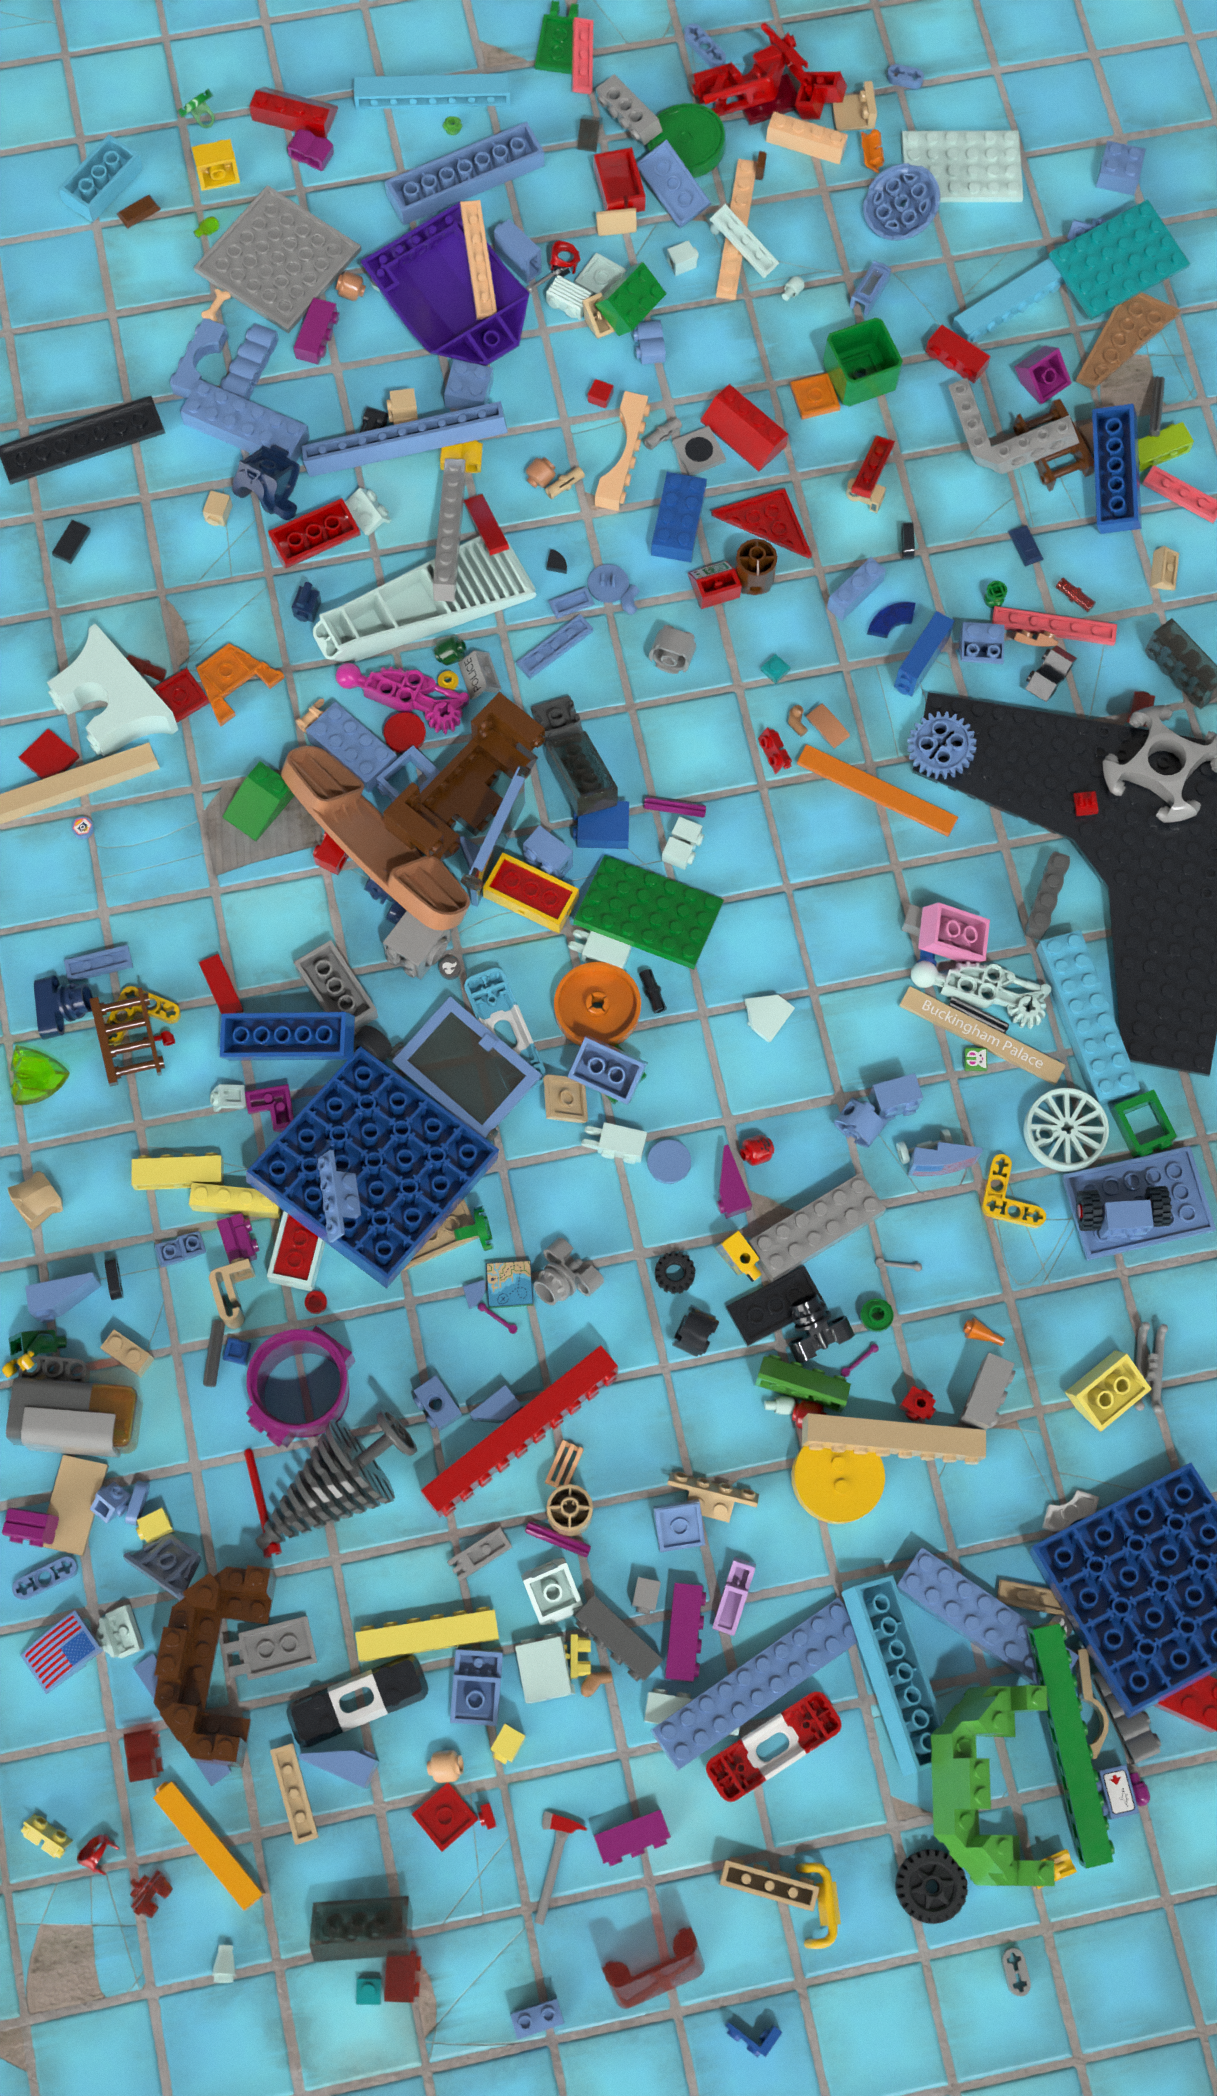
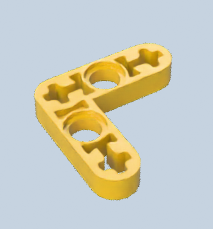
M133 986L124 988L117 1001L128 999L126 996L132 995V993H134L135 997H139L138 989ZM148 992L149 1000L157 1002L155 1009L147 1010L148 1016L168 1024H174L179 1021L181 1011L178 1005ZM142 1006L130 1007L131 1010L125 1008L112 1011L106 1024L112 1025V1023L117 1024L133 1020L136 1011L143 1013ZM161 1007L166 1011L174 1009L175 1016L171 1015L168 1018L167 1013L162 1011ZM125 1011L128 1013L126 1020L118 1021L116 1020L117 1013ZM127 1030L117 1032V1037H112L109 1040V1044H114V1046L120 1044Z
M1005 1154L996 1155L990 1164L982 1201L983 1213L991 1218L1031 1228L1040 1227L1046 1220V1213L1041 1207L1005 1198L1012 1161ZM1003 1160V1164L1007 1167L1002 1169L1001 1175H993V1173H998L999 1165L996 1163ZM993 1180L1000 1181L1003 1185L1002 1190H993L991 1182ZM993 1201L996 1207L1001 1208L1003 1204H1006L1003 1214H1000L1002 1209L995 1208L994 1211H990V1207L986 1206V1204H990ZM1011 1206L1017 1207L1020 1215L1018 1217H1011L1008 1214V1208ZM1024 1209L1028 1210L1026 1212L1027 1215H1033L1036 1212L1041 1219L1034 1222L1033 1217L1026 1216L1025 1220H1023Z

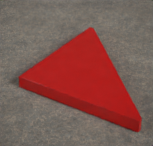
M785 488L711 510L712 517L803 557L812 558V553Z

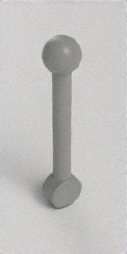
M881 1258L877 1259L875 1263L878 1268L891 1266L914 1269L917 1272L922 1270L920 1263L913 1265L886 1262Z

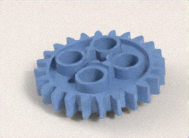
M938 711L937 716L934 718L929 713L928 720L922 717V725L915 723V730H910L912 737L908 738L907 743L911 745L907 747V751L912 753L909 754V759H915L914 767L921 765L920 773L926 769L927 777L931 773H935V779H938L939 774H942L943 778L946 779L947 773L955 777L956 770L959 773H963L962 766L968 768V760L973 761L974 755L971 754L976 753V747L973 746L976 745V739H972L974 731L968 732L970 724L963 726L964 718L957 721V714L949 718V714L946 712L944 717H941ZM942 728L945 730V733L937 734L935 730ZM950 732H954V734H952V735L947 739V737H948V735L950 734ZM953 741H959L962 743V745L959 747H955L951 743ZM923 744H929L932 746V748L929 750H925L921 746ZM937 751L934 758L930 759L929 757H931ZM945 756L949 760L947 762H940L938 758Z

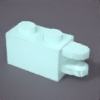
M577 929L574 930V937L586 941V944L583 945L571 941L568 947L571 950L582 953V961L586 963L605 962L620 967L623 970L625 969L631 954L630 945L593 931L587 933Z
M604 1122L603 1129L591 1126L585 1127L584 1132L589 1135L599 1136L600 1141L583 1139L581 1145L598 1150V1153H601V1156L614 1159V1157L622 1158L626 1163H641L647 1132Z

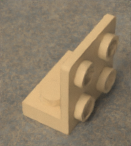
M872 81L864 82L863 90H860V94L845 95L843 103H832L836 131L875 129L877 109Z

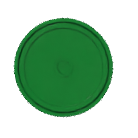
M683 103L671 106L656 116L659 119L662 132L647 143L649 153L667 140L693 178L709 173L720 163L726 149V137L723 122L714 111L703 105Z

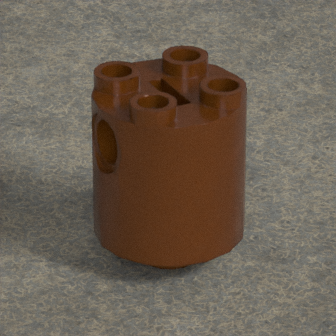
M752 539L741 544L737 550L735 570L742 586V594L760 595L770 591L774 583L778 556L776 549L769 542L762 539Z

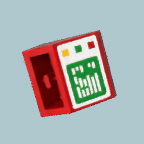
M728 561L688 572L701 609L740 598L742 586L735 568Z

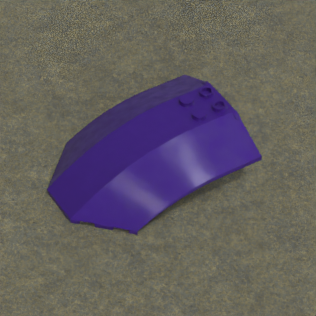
M460 202L361 260V264L391 308L429 353L488 366L519 347L530 292L513 276L487 242L497 313L487 319L477 320Z

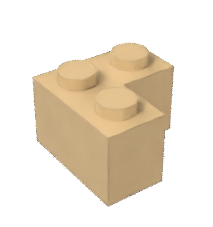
M414 388L389 391L390 399L387 400L389 423L394 422V425L418 420Z

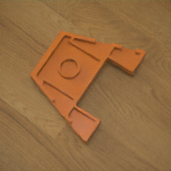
M230 643L196 668L220 726H223L236 716L235 712L223 699L254 675H257L269 689L285 678L284 674L279 670L276 671L270 668L268 664L259 662L252 658L250 654Z

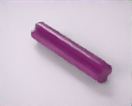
M645 797L644 808L649 810L702 818L706 814V806L701 804L654 797Z
M529 1521L526 1526V1534L583 1557H588L591 1546L562 1535L532 1521Z

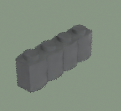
M1058 852L1051 854L1044 868L1043 878L1038 886L1037 896L1031 907V914L1025 925V936L1039 941L1044 937L1051 923V915L1057 905V896L1063 887L1064 876L1070 865L1069 856Z
M1100 1671L1090 1675L1131 1764H1136L1160 1753L1159 1747L1161 1742L1157 1734H1152L1149 1728L1151 1721L1146 1711L1144 1710L1128 1719Z

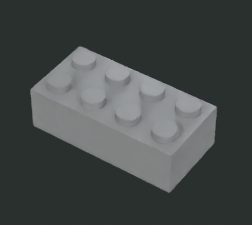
M331 940L294 962L297 973L323 1012H347L354 1015V1032L378 1018L377 1009Z

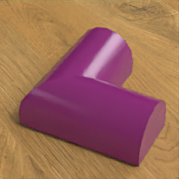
M289 1084L245 1092L248 1114L270 1111L274 1132L282 1133L293 1121L294 1113Z

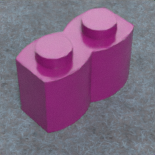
M298 129L287 147L288 156L298 162L306 163L319 171H324L334 154L333 144L328 139L315 137L308 130Z

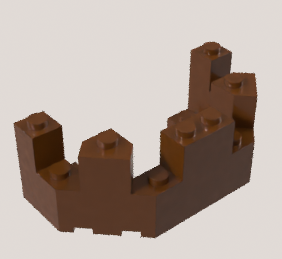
M501 692L472 719V740L420 793L419 787L412 782L384 810L383 815L386 829L411 850L418 848L429 858L434 856L440 861L453 856L459 850L461 844L460 835L452 830L457 822L474 836H477L479 832L483 833L488 828L489 822L496 816L503 798L490 787H493L498 782L501 772L513 779L518 767H520L518 773L521 777L526 779L531 774V769L538 759L531 751L535 747L539 748L545 741V728Z
M247 1565V1569L227 1566L215 1576L209 1572L182 1592L185 1597L172 1606L168 1627H163L154 1673L158 1681L153 1703L177 1741L183 1745L190 1757L196 1762L243 1768L252 1720L205 1713L222 1619L269 1625L277 1581L271 1568Z

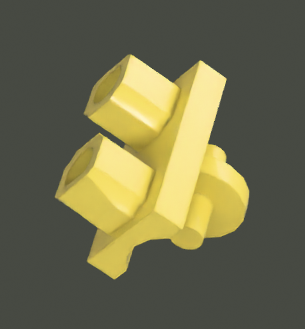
M571 1634V1654H567V1645H564L566 1659L571 1660V1679H578V1676L591 1674V1661H578V1652H591V1639L578 1637V1634Z

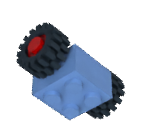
M1166 1186L1147 1187L1144 1195L1145 1200L1105 1202L1102 1206V1202H1100L1101 1197L1097 1190L1078 1191L1076 1197L1078 1226L1081 1231L1099 1230L1100 1239H1107L1108 1242L1121 1240L1120 1238L1129 1237V1240H1140L1152 1227L1170 1225L1172 1217L1170 1192Z

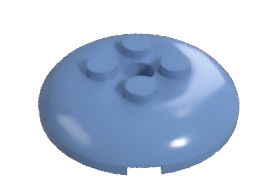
M909 163L898 164L886 169L873 180L868 188L869 192L863 204L866 222L874 233L888 240H906L923 232L934 220L940 205V188L933 174L923 166L919 167Z

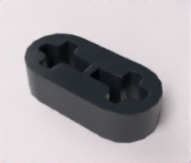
M902 522L901 542L903 559H914L913 522Z
M116 1257L105 1259V1270L111 1300L122 1299L124 1294L118 1260Z

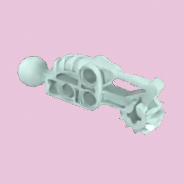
M929 961L918 962L911 969V979L918 987L927 988L933 984L942 987L940 994L951 998L956 997L979 1008L986 1009L992 1006V1004L1007 1007L1008 1015L1014 1017L1013 1023L1020 1022V1028H1023L1025 1024L1029 1029L1034 1024L1039 1025L1041 1019L1046 1015L1043 1011L1046 1009L1044 999L1051 992V987L1048 984L1040 985L1016 978L1013 972L1002 969L997 964H983L982 966L979 962L970 964L969 961H966L965 964L957 963L955 968L949 969L947 975L938 973L935 965ZM988 974H993L996 980L990 979ZM1013 983L1033 992L1016 994L1003 988ZM961 986H967L970 991L962 990ZM981 993H987L990 999L984 998ZM1030 1002V1004H1029V1006H1028V1009H1029V1010H1028V1012H1027V1011H1026V1007H1027L1028 1003Z

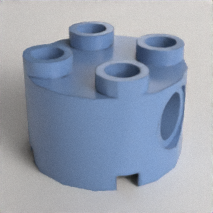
M853 1097L834 1120L835 1126L847 1138L853 1137L856 1139L854 1143L864 1148H869L888 1122L885 1118L874 1112L875 1107L867 1101H864L862 1104Z

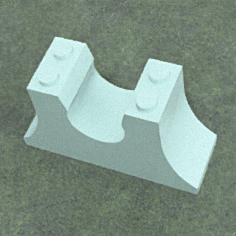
M96 623L89 628L87 643L78 658L64 671L47 682L50 688L48 693L53 699V704L59 711L63 709L67 715L81 710L84 705L91 701L100 700L108 703L106 709L98 716H95L85 727L88 732L86 738L91 743L90 747L96 755L101 754L104 758L113 755L123 746L140 737L156 733L172 735L179 730L173 712Z

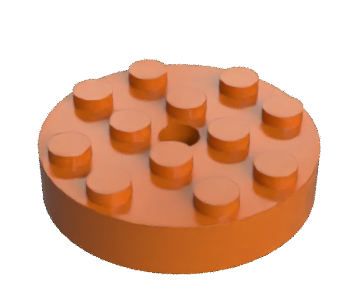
M590 962L579 965L563 977L556 989L554 997L556 1022L562 1033L571 1042L580 1047L584 1038L588 1035L614 1047L616 1044L619 1045L633 1033L638 1024L641 1012L640 992L632 977L620 967L605 962ZM599 1002L603 1006L602 1009L594 1008L592 1004Z

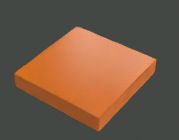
M828 373L790 382V388L801 420L840 411V404Z

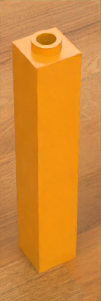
M165 1781L155 1790L157 1794L153 1799L243 1911L249 1909L265 1894L264 1891L179 1786L173 1781L169 1784Z

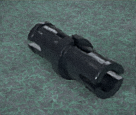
M652 969L640 972L639 976L645 988L644 994L648 997L654 1014L665 1011L667 1007L661 995L662 990L657 985Z

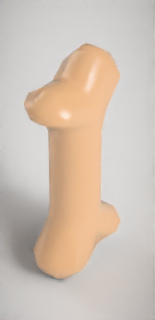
M215 289L216 298L210 308L201 313L203 319L217 321L216 312L225 300L231 298L227 291L223 292L220 289Z

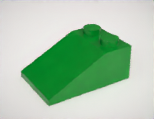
M259 762L245 778L222 817L256 842L295 795L284 782L282 776L262 762Z

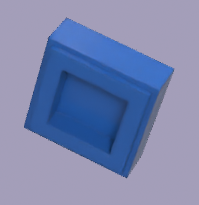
M229 1337L223 1360L245 1366L251 1343Z

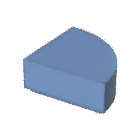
M484 1280L463 1286L469 1309L477 1306L482 1300L485 1293Z

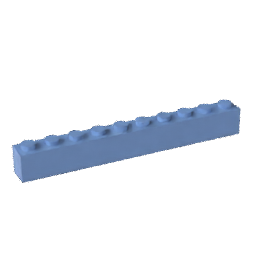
M501 401L303 445V462L309 477L501 435L508 433L503 407Z

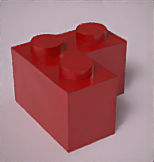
M841 71L806 72L811 76L812 83L805 80L807 86L800 85L795 102V107L802 120H820L824 103H843L847 84Z

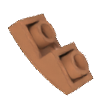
M1022 629L1021 633L1016 631L1012 638L1024 644L1042 647L1056 646L1059 642L1055 639L1056 635L1046 630L1043 634L1038 632L1036 638L1033 639L1032 633Z
M823 703L806 715L807 720L834 749L850 737L849 732Z

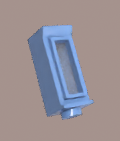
M874 260L857 290L852 295L850 308L854 309L858 301L865 305L864 315L867 316L890 279L891 268L884 263Z

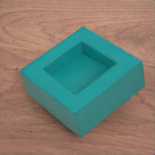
M775 654L761 667V671L776 684L790 671L791 667Z
M357 1978L356 2005H381L382 1979Z

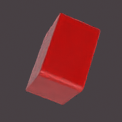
M595 379L588 392V402L606 409L613 395L614 386Z

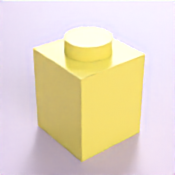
M163 1508L137 1520L139 1526L136 1527V1531L140 1539H145L148 1543L175 1532Z

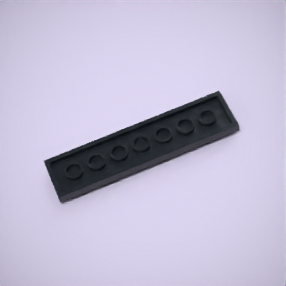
M152 396L0 445V459L11 485L165 434V430Z

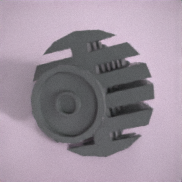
M385 1408L381 1409L377 1413V1421L385 1434L366 1449L356 1437H353L348 1429L340 1423L334 1422V1420L330 1421L326 1426L325 1433L321 1434L318 1439V1447L315 1446L310 1453L311 1458L305 1460L303 1470L298 1471L295 1476V1483L292 1482L288 1487V1496L283 1495L280 1500V1508L274 1509L272 1513L274 1522L267 1520L264 1525L265 1533L256 1538L257 1546L260 1549H265L272 1541L277 1544L286 1541L285 1536L289 1538L299 1536V1531L306 1534L312 1532L310 1528L312 1526L320 1529L325 1527L327 1523L333 1524L340 1521V1518L347 1519L353 1517V1513L361 1514L366 1512L368 1508L374 1509L379 1507L380 1503L386 1504L394 1501L395 1495L391 1484L375 1459L393 1444L407 1456L414 1455L417 1452L414 1440L399 1420Z

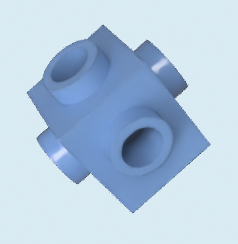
M113 1482L109 1486H103L98 1490L90 1510L104 1522L109 1523L117 1515L121 1517L127 1511V1503L131 1495L116 1482Z

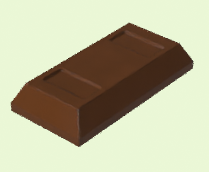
M147 195L119 211L117 216L126 228L129 229L158 212L161 208L151 195Z

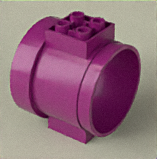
M315 1326L312 1331L305 1329L283 1331L267 1339L254 1353L247 1370V1391L253 1404L246 1412L250 1418L248 1422L259 1433L267 1432L266 1436L278 1447L283 1445L287 1448L295 1437L310 1438L325 1433L328 1423L333 1420L334 1422H339L347 1409L350 1395L348 1370L355 1362L352 1352L318 1326ZM304 1353L316 1354L331 1361L340 1372V1389L334 1404L324 1415L311 1422L293 1424L281 1421L268 1412L265 1404V1386L271 1372L279 1363L291 1356Z

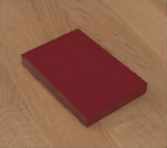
M788 73L782 75L777 96L773 101L742 110L749 126L771 119L774 112L786 114L797 110L795 102L798 92ZM735 95L737 101L744 99L742 95Z

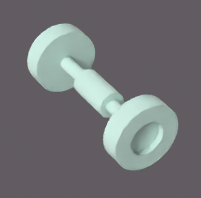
M945 1129L940 1131L941 1140L935 1142L930 1140L916 1144V1147L934 1149L938 1142L953 1144V1140L949 1130ZM904 1141L896 1143L900 1162L902 1164L909 1163V1153H912L915 1147L907 1149Z

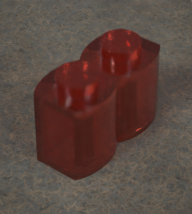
M154 1729L123 1734L129 1782L161 1777L160 1772L164 1771L162 1757H158L157 1748L161 1747L159 1733H155Z

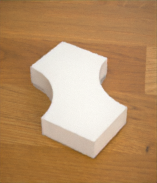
M1076 1490L1073 1498L1068 1503L1059 1506L1048 1505L1042 1528L1058 1533L1068 1528L1073 1522L1085 1519L1096 1512L1099 1497Z

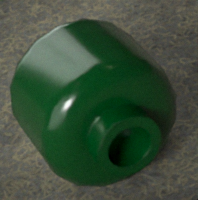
M455 635L439 640L434 648L436 659L446 666L462 661L467 651L465 642Z

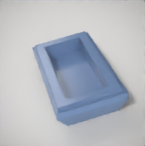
M587 587L548 601L556 619L595 605Z

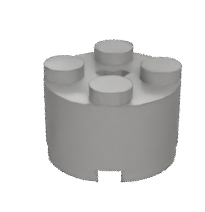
M665 625L656 635L649 653V659L651 662L654 660L657 663L656 667L664 672L678 674L679 671L683 670L684 673L688 670L696 650L695 636L690 632H683L674 629L670 625Z

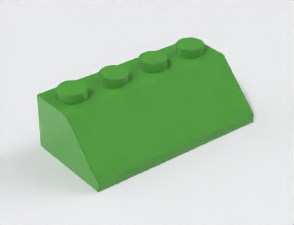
M769 1354L768 1357H763L755 1386L799 1400L821 1403L824 1408L842 1413L846 1406L851 1383L846 1382V1378L834 1375L832 1378L826 1376L824 1371L812 1368V1371L807 1370L800 1363L791 1361L789 1364L781 1361L782 1358Z

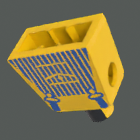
M739 1230L715 1247V1250L736 1275L745 1273L751 1282L762 1275L755 1266V1263L760 1260ZM740 1256L745 1259V1263L741 1262Z

